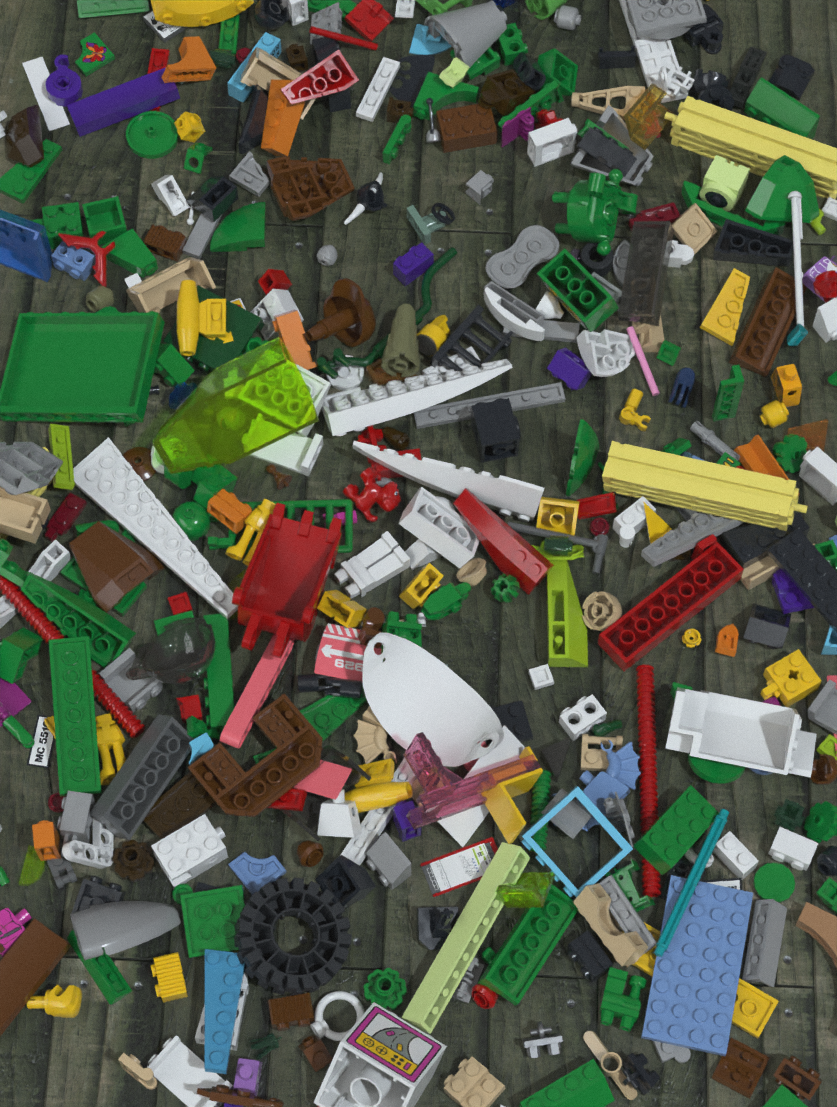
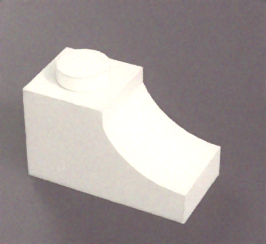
M164 175L151 183L159 200L166 205L172 216H176L190 207L172 175Z

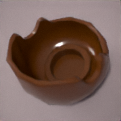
M820 754L821 758L813 760L811 780L815 784L829 785L837 777V761L832 755Z

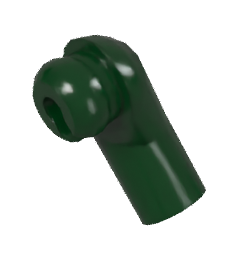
M617 719L601 725L595 724L592 727V733L595 736L603 737L612 731L621 729L622 722Z

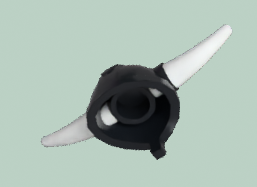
M382 172L379 173L375 181L366 183L357 190V206L344 221L345 225L358 217L365 209L377 211L387 207V204L384 203L381 187L383 180Z

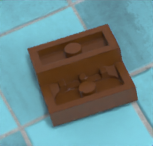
M731 1037L726 1056L721 1057L712 1075V1079L750 1099L770 1057Z

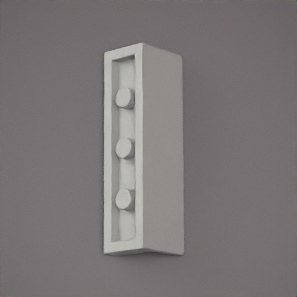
M773 899L756 900L742 978L746 982H762L769 987H774L787 913V908Z

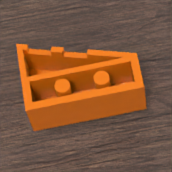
M294 309L275 315V321H272L274 331L279 333L278 345L280 350H284L286 356L284 358L306 370L317 367L315 361H312L311 349L307 344L298 311Z

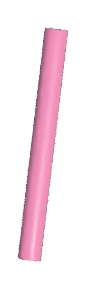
M628 327L626 329L652 396H656L659 394V390L634 327Z

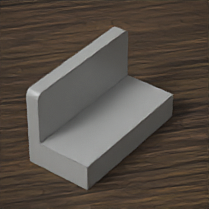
M560 789V791L556 794V796L551 800V802L544 808V810L541 813L544 815L558 801H560L567 794V792L563 789ZM572 799L550 821L574 839L592 815L577 800Z

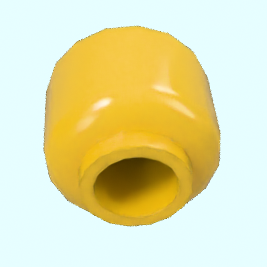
M774 400L761 408L762 415H760V418L764 425L768 424L771 428H776L787 421L789 412L783 402Z

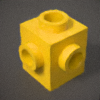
M184 112L174 122L181 140L195 143L205 132L201 118L195 113Z

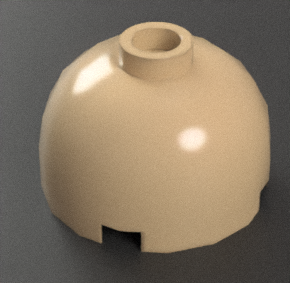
M593 592L586 598L582 609H585L584 615H582L583 621L586 626L593 630L604 631L622 616V607L618 599L607 592Z

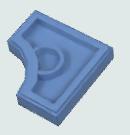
M244 852L228 864L251 895L258 892L262 886L269 882L272 884L287 873L286 869L274 855L265 859H257Z

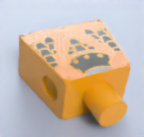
M789 364L775 368L771 380L778 401L783 402L786 407L799 405L802 384L795 365Z

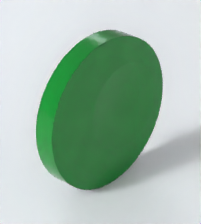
M147 111L135 116L129 122L126 129V139L129 148L133 153L142 158L156 159L166 156L178 143L179 134L174 124L175 121L169 115L159 111Z
M688 753L691 769L700 778L708 782L717 784L733 782L740 778L746 769L744 766L694 757Z

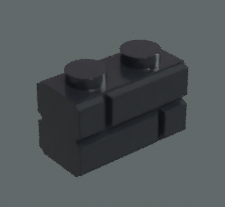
M589 930L568 944L567 954L572 962L575 963L577 961L580 965V972L586 980L590 978L592 982H595L602 975L609 972L610 967L613 968L614 963Z

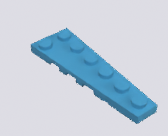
M205 949V1072L227 1073L246 965L245 963L240 964L237 953Z

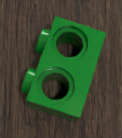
M516 23L507 24V29L496 40L505 66L512 65L519 53H528L527 45L522 41L521 29L517 28Z

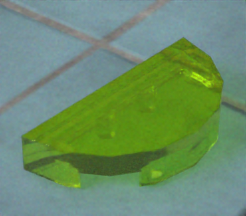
M28 845L19 886H29L36 883L42 877L45 870V861H40L34 847Z

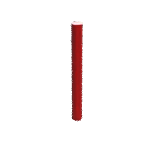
M314 26L310 27L309 32L312 34L375 51L378 47L377 43Z

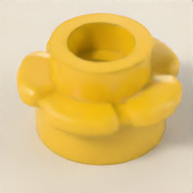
M688 629L682 635V642L687 647L694 648L701 643V635L696 629Z

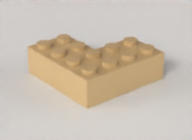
M0 486V533L36 544L42 530L41 524H45L51 510L48 500L25 492L11 495Z

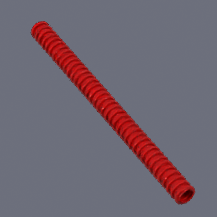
M0 575V591H2V594L6 596L7 600H10L11 604H14V608L18 609L19 613H22V617L27 622H30L31 626H34L33 629L39 635H42L41 638L47 644H49V640L65 638L63 634L60 635L61 632L59 630H56L57 627L51 621H48L47 617H44L45 614L35 604H32L33 602L23 593L20 586ZM92 670L94 697H98V701L102 702V706H106V710L110 711L111 715H114V719L118 720L119 724H122V728L126 729L128 734L130 733L131 738L139 736L144 731L145 725L141 724V720H137L136 715H132L133 712L129 710V707L124 706L125 703L121 701V698L116 697L117 694L112 692L113 689L108 688L109 685L107 683L104 684V679H100L101 676L99 674L96 675L97 672Z
M640 665L636 668L638 672L636 674L638 678L637 706L639 707L637 709L639 713L637 718L639 719L638 748L640 750L638 753L640 754L639 771L641 772V775H639V784L641 785L639 790L641 791L640 802L642 803L640 804L642 809L640 810L642 815L640 817L642 821L640 823L642 835L658 818V798L656 797L658 796L656 791L658 789L656 785L658 781L656 779L657 768L655 767L657 766L655 761L657 759L655 755L657 753L655 749L656 715L654 714L655 696H653L655 694L653 690L655 685L653 684L654 667L651 665ZM641 855L643 858L641 860L643 864L642 876L644 877L642 878L644 883L642 885L644 889L642 895L657 897L661 894L659 890L661 888L659 884L660 873Z

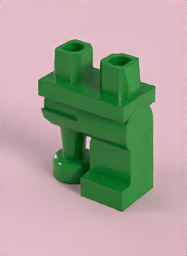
M610 967L599 1011L601 1013L600 1024L611 1026L613 1017L622 1019L619 1029L630 1032L638 1019L641 1007L639 1000L640 990L646 987L647 980L643 977L632 975L629 981L632 989L629 996L624 995L623 990L628 972Z

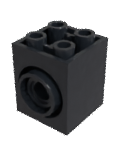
M498 398L492 402H478L472 405L471 426L481 463L518 456L521 433L516 415H513L509 398Z

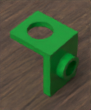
M196 142L187 148L184 169L200 174L204 157L212 152V147ZM193 157L198 160V167L190 165V158Z

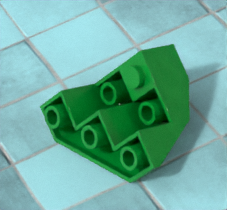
M786 155L776 160L763 176L745 210L754 218L760 220L792 222V205L788 195L792 191H798L802 195V223H811L820 214L813 180L799 162Z

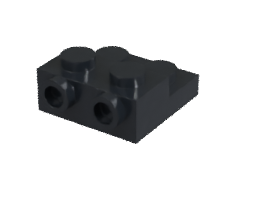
M91 875V878L83 879L72 913L89 909L92 905L123 901L126 891L121 890L122 886L117 883L110 882V885L102 883V878Z

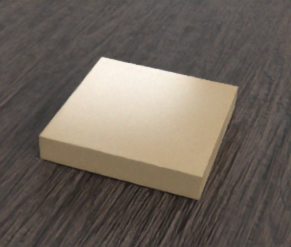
M696 203L692 204L669 227L683 245H688V247L693 249L694 254L718 232Z

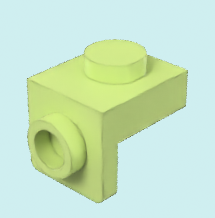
M455 57L450 66L441 72L439 78L446 85L453 88L463 80L469 70V66Z

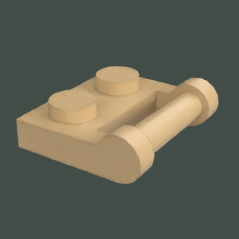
M582 733L581 770L605 772L609 765L606 757L607 752L602 749H588V744L600 745L602 742L603 745H610L608 742L610 740L616 746V750L612 751L617 752L622 748L623 736L599 737L588 736V734Z
M123 1053L118 1060L123 1070L147 1089L153 1090L157 1087V1080L152 1069H143V1066L140 1064L141 1062L132 1054L127 1056Z

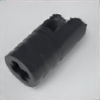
M321 674L297 675L299 693L325 691L327 688H334V685H318L319 678L326 679V677L331 676Z
M326 677L325 682L328 685L340 686V689L327 688L325 689V695L360 699L362 681Z

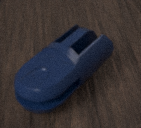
M684 367L677 373L668 400L669 403H672L678 390L674 404L679 406L685 393L681 407L686 408L695 381V373L691 368Z

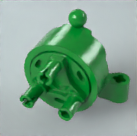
M612 169L609 172L608 178L610 181H606V175L590 173L588 180L578 181L569 192H554L552 195L553 203H567L568 223H556L555 232L557 234H571L577 242L599 243L596 247L598 254L606 256L610 253V243L615 235L618 212L635 215L638 195L620 190L619 182L622 180L623 174L619 169Z

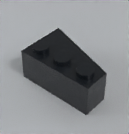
M589 127L577 144V147L587 152L609 169H619L623 177H625L637 160L633 156L634 153L626 147L624 149L619 147L618 142L613 138L609 137L607 139L602 135L604 132L597 127L593 129Z

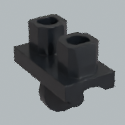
M632 1053L622 1062V1067L625 1069L622 1072L626 1076L622 1083L625 1086L631 1083L634 1089L638 1088L644 1096L656 1085L655 1083L660 1079V1076L654 1070L646 1072L644 1066L648 1061L643 1053L637 1055Z

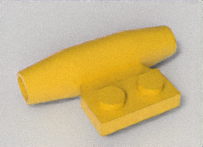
M193 280L181 281L177 299L176 332L181 355H195L199 333L207 337H226V299H207L199 303L196 282Z
M390 758L354 766L353 784L356 788L345 792V800L355 801L358 813L390 807L412 797L413 791L409 782H391L394 778L395 763Z

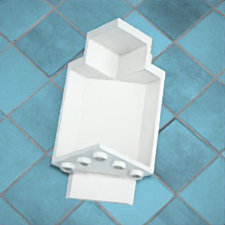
M677 687L666 749L690 753V756L784 775L790 773L811 778L816 733L800 730L802 719L794 708L703 690L699 692Z

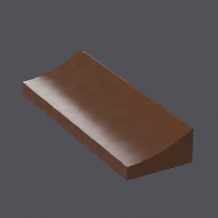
M777 267L768 275L728 363L739 365L763 377L768 375L796 313L795 278ZM802 283L804 295L807 287Z
M35 918L0 961V1036L71 947L69 942L55 934Z

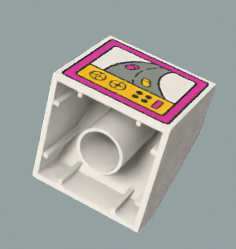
M373 1002L341 1040L314 1103L319 1107H414L433 1077L447 1046L399 1018L393 1012Z

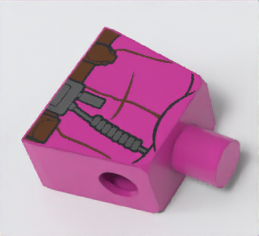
M9 908L0 911V955L2 957L5 956L25 931L22 925L32 918L25 908L15 916Z

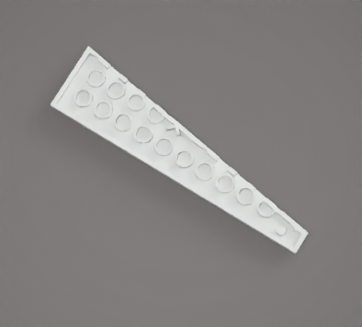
M109 437L73 468L75 485L219 613L228 619L238 610V605L232 604V591L211 568L208 561L188 539L187 535L161 502L156 499L153 492L144 484L141 477L136 474Z

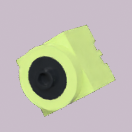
M716 155L704 177L703 186L699 193L701 200L717 208H723L725 211H734L746 188L750 168L742 165L734 166L735 162L731 161L729 164L725 158Z

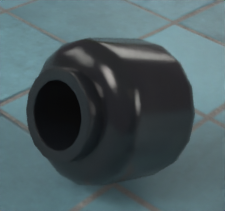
M828 846L817 858L818 869L826 876H837L836 846Z

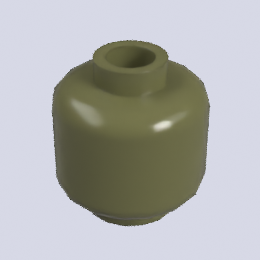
M101 285L91 290L86 296L87 307L92 312H98L104 307L112 306L114 303L112 290Z

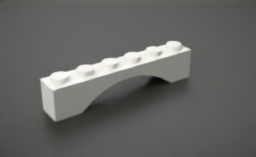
M54 540L40 554L28 572L52 581L71 560L70 553L57 540ZM4 595L0 597L1 629L18 613V609L14 608V604H11L10 600H7Z

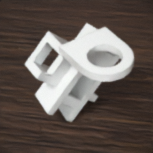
M668 65L666 68L662 66L659 76L664 93L676 99L680 92L687 94L695 81L690 78L692 72L689 71L688 74L683 73L681 66L678 70Z

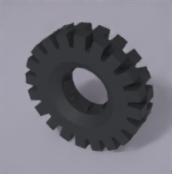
M287 878L278 879L274 884L269 882L251 896L240 912V917L237 919L235 926L237 934L234 937L235 948L239 947L237 957L240 964L245 963L247 965L245 972L251 979L254 976L260 979L257 983L265 989L268 986L273 987V993L283 995L285 992H290V996H294L305 991L307 993L317 991L320 986H325L341 969L349 954L347 949L351 945V934H348L347 931L351 926L348 917L343 918L342 916L345 909L340 902L335 904L332 901L334 895L326 889L324 893L319 890L320 885L313 881L308 885L304 884V879L293 878L291 882H288ZM285 916H295L296 918L303 919L313 931L314 939L312 944L314 945L312 950L309 952L305 951L302 955H291V953L284 952L278 946L279 944L275 942L273 932L276 928L274 923L278 919L283 920Z

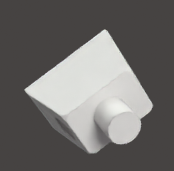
M344 789L341 790L336 800L329 799L321 804L318 836L354 838L362 833L355 801L345 800Z

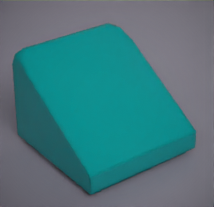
M797 324L787 336V344L789 346H798L808 334V331L801 324Z

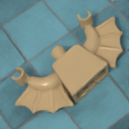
M369 706L363 714V721L357 720L358 729L353 735L358 743L356 752H359L364 757L365 764L372 762L380 753H384V760L392 758L397 763L395 753L389 751L386 742L388 732L382 727Z

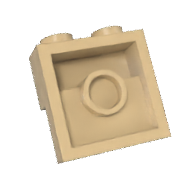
M471 1057L469 1060L464 1059L459 1064V1071L456 1075H449L444 1082L445 1094L461 1107H490L506 1089L505 1085L491 1075L488 1069L474 1057Z

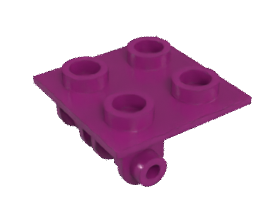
M531 107L520 111L515 118L507 120L503 124L502 148L518 136L528 141L529 132L534 130V117L531 115Z
M3 678L0 679V727L3 726L2 723L6 718L11 715L14 717L32 702L15 683L12 684Z

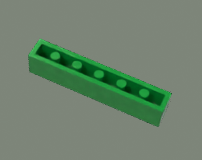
M222 614L203 615L204 622L200 623L201 634H205V641H201L202 653H206V659H203V670L207 671L208 677L204 678V688L209 693V696H205L206 708H210V715H206L207 727L222 733L235 708L229 620Z

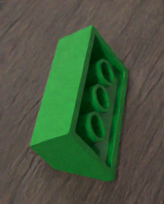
M762 77L747 99L744 112L751 118L809 139L815 137L820 115Z
M592 1059L520 1102L519 1107H606L615 1100L605 1076L595 1060Z

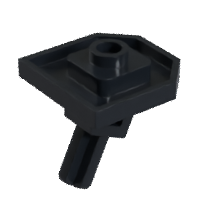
M458 907L416 908L417 940L427 950L441 949L459 918Z

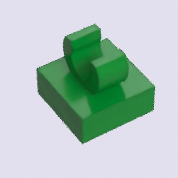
M664 340L656 358L673 366L677 361L681 347Z

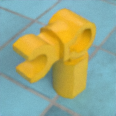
M634 388L624 405L625 408L622 409L619 420L624 425H636L639 430L646 431L647 426L643 425L642 422L649 423L651 418L647 415L640 416L636 413L643 397V392Z

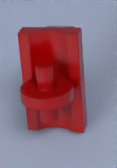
M543 109L535 113L539 121L535 123L536 129L563 120L556 117L554 110L547 111V109Z
M373 425L367 426V429L361 435H358L357 442L378 446L380 451L387 449L385 445L377 444V442H381L383 439L382 429H373ZM367 457L369 464H371V462H374L373 460Z

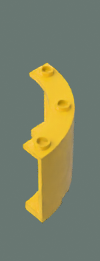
M151 0L155 20L182 27L215 24L236 16L254 3L253 0Z

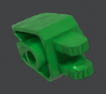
M464 582L454 586L453 583L441 586L429 596L423 604L421 612L428 620H439L458 612L462 608V602L469 595L468 593L471 590L470 584Z

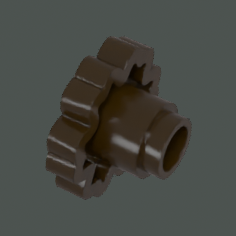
M136 840L123 842L122 848L116 849L112 858L113 863L116 865L114 868L115 873L122 880L129 878L133 883L143 881L145 874L152 873L155 865L152 849L145 842L140 844Z

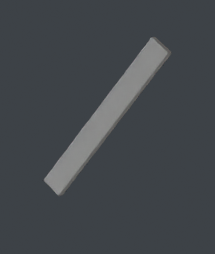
M560 382L430 406L413 414L416 427L420 429L471 419V406L478 402L487 403L498 398H509L512 411L562 403L565 402L566 398L562 383Z

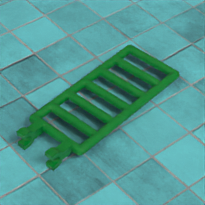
M351 499L271 501L275 504L277 502L285 504L287 518L295 520V508H307L306 510L314 512V508L326 507V529H329L334 517V507H345V545H339L337 553L352 552L353 501ZM252 501L242 503L248 504L253 511L255 508H257L258 505H261L263 501ZM209 513L210 522L219 521ZM229 529L228 538L208 537L209 550L235 546L236 533ZM256 532L252 535L244 555H247L256 538Z

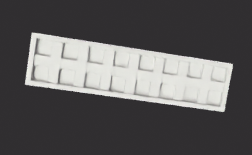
M619 0L653 105L685 99L688 96V92L687 94L680 92L676 99L665 94L659 76L662 66L666 68L668 65L675 70L679 68L671 40H658L645 35L636 36L635 29L628 19L626 0Z

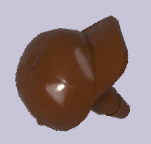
M341 278L336 281L330 296L324 302V319L318 321L316 325L306 332V338L309 341H315L334 335L339 341L350 347H356L370 339L375 331L376 318L369 300L364 297L360 286L347 278Z

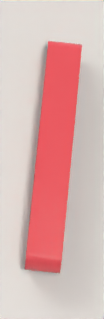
M276 634L272 636L221 733L220 742L238 749L241 748L254 723L253 717L260 712L293 648L294 639L290 638L282 657L277 658L270 655L273 653L276 642Z

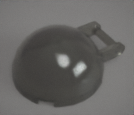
M194 617L181 619L164 626L166 631L159 635L155 642L138 645L136 649L137 655L131 668L127 670L126 677L130 680L153 677L160 682L172 685L188 683L199 678L212 663L216 650V639L211 624L208 625L205 619Z

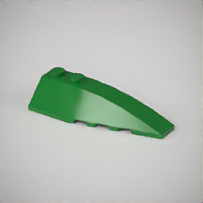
M33 573L28 575L21 587L23 593L47 614L46 617L51 622L54 621L64 636L67 635L69 638L89 636L91 659L104 668L127 650L136 635V632L97 606Z

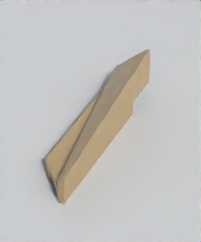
M643 264L641 266L642 273L639 278L633 279L630 284L631 297L636 300L633 305L631 304L632 326L636 334H639V342L643 352H659L664 341V333L653 269Z

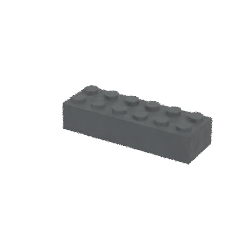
M158 714L90 814L116 837L130 840L191 751L189 742L194 740V738L187 735V731L173 717Z

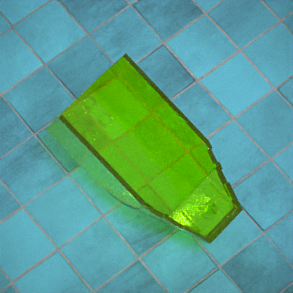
M278 337L219 366L208 374L163 423L152 443L170 474L195 470L197 467L207 466L208 468L220 463H225V465L234 463L318 422L319 419L312 396L302 374L286 345Z

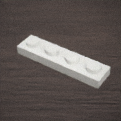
M383 57L356 111V117L370 122L374 121L400 68V62Z

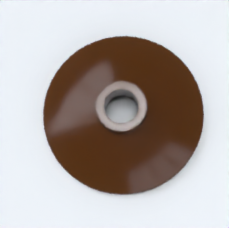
M135 447L123 454L125 460L129 462L143 482L155 475L156 470L151 464L150 449Z

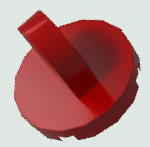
M833 270L819 274L813 283L815 293L823 297L825 303L829 302L831 298L837 297V273Z

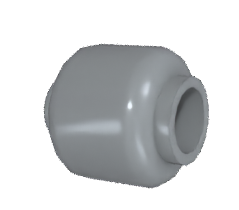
M563 5L560 9L556 10L554 23H557L558 28L574 30L576 25H580L581 15H579L577 8Z

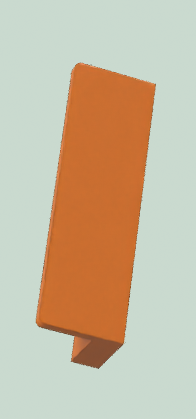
M755 435L749 444L735 448L734 452L740 455L739 460L746 470L781 477L785 480L789 479L759 435Z

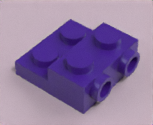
M782 569L777 570L773 574L772 584L783 614L815 608Z

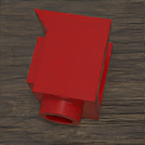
M199 694L176 698L177 704L180 707L182 722L186 723V727V719L190 716L203 721Z

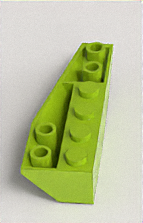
M549 560L554 566L547 573L548 666L588 667L587 627L582 618L583 613L567 560Z

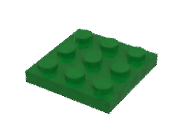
M243 885L180 895L189 958L205 956V949L226 952L239 950V947L235 948L234 937L237 934L235 930L237 919L246 905Z

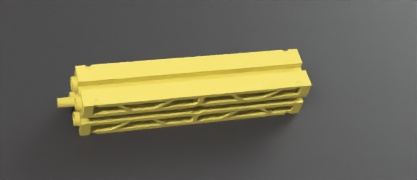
M690 96L686 97L685 102L681 101L678 115L666 112L664 119L672 121L671 126H673L670 132L672 145L681 146L683 149L711 159L718 155L725 158L727 163L730 164L733 161L735 162L734 166H745L750 168L749 172L762 177L776 160L786 155L799 162L814 182L816 196L827 199L831 197L836 200L837 148L710 103L695 100Z
M615 441L611 443L608 460L602 474L604 491L616 492V494L639 499L644 496L648 501L769 528H778L783 531H787L788 525H792L794 511L807 513L808 509L807 505L797 504L799 489L796 488V481L785 480L781 477L629 444H620Z

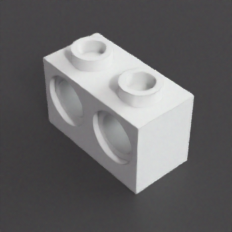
M593 694L589 697H582L577 701V705L572 708L567 707L560 713L559 724L572 741L581 737L582 733L585 734L591 730L595 724H600L606 719L607 712ZM591 708L595 712L589 714L585 711V709ZM576 719L579 723L574 725L569 723V720Z

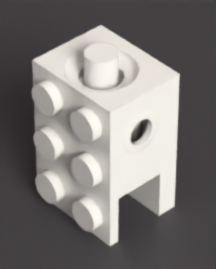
M205 814L151 845L155 852L153 854L174 888L179 884L188 882L228 858L226 847L221 840L226 837L222 828L219 826L214 829Z

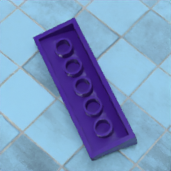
M166 67L68 104L67 107L79 137L180 99L175 83H164L161 78Z

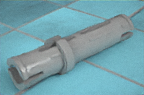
M699 421L692 424L690 430L700 437L704 444H708L721 456L726 452L737 461L739 460L740 455L715 435V432L708 430Z

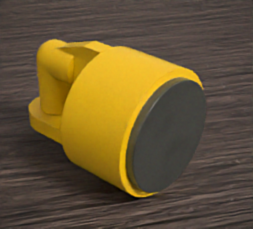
M446 315L438 316L417 333L419 351L423 354L433 356L447 341L451 332L446 323L448 321Z

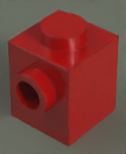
M268 269L258 280L266 295L272 289L288 290L292 285L284 270Z

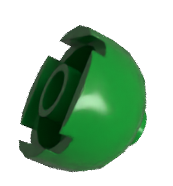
M197 502L182 503L172 514V518L190 541L199 540V537L205 536L210 529V517L207 509Z

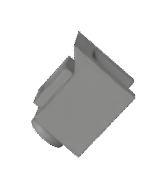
M480 170L466 183V186L469 187L466 190V194L479 205L481 198L486 197L492 191V183L494 182L492 176Z

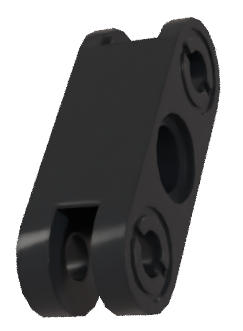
M524 52L519 53L513 62V67L518 77L535 91L539 90L546 80L544 72L537 61L530 58Z

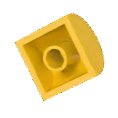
M541 497L536 527L575 536L579 501Z

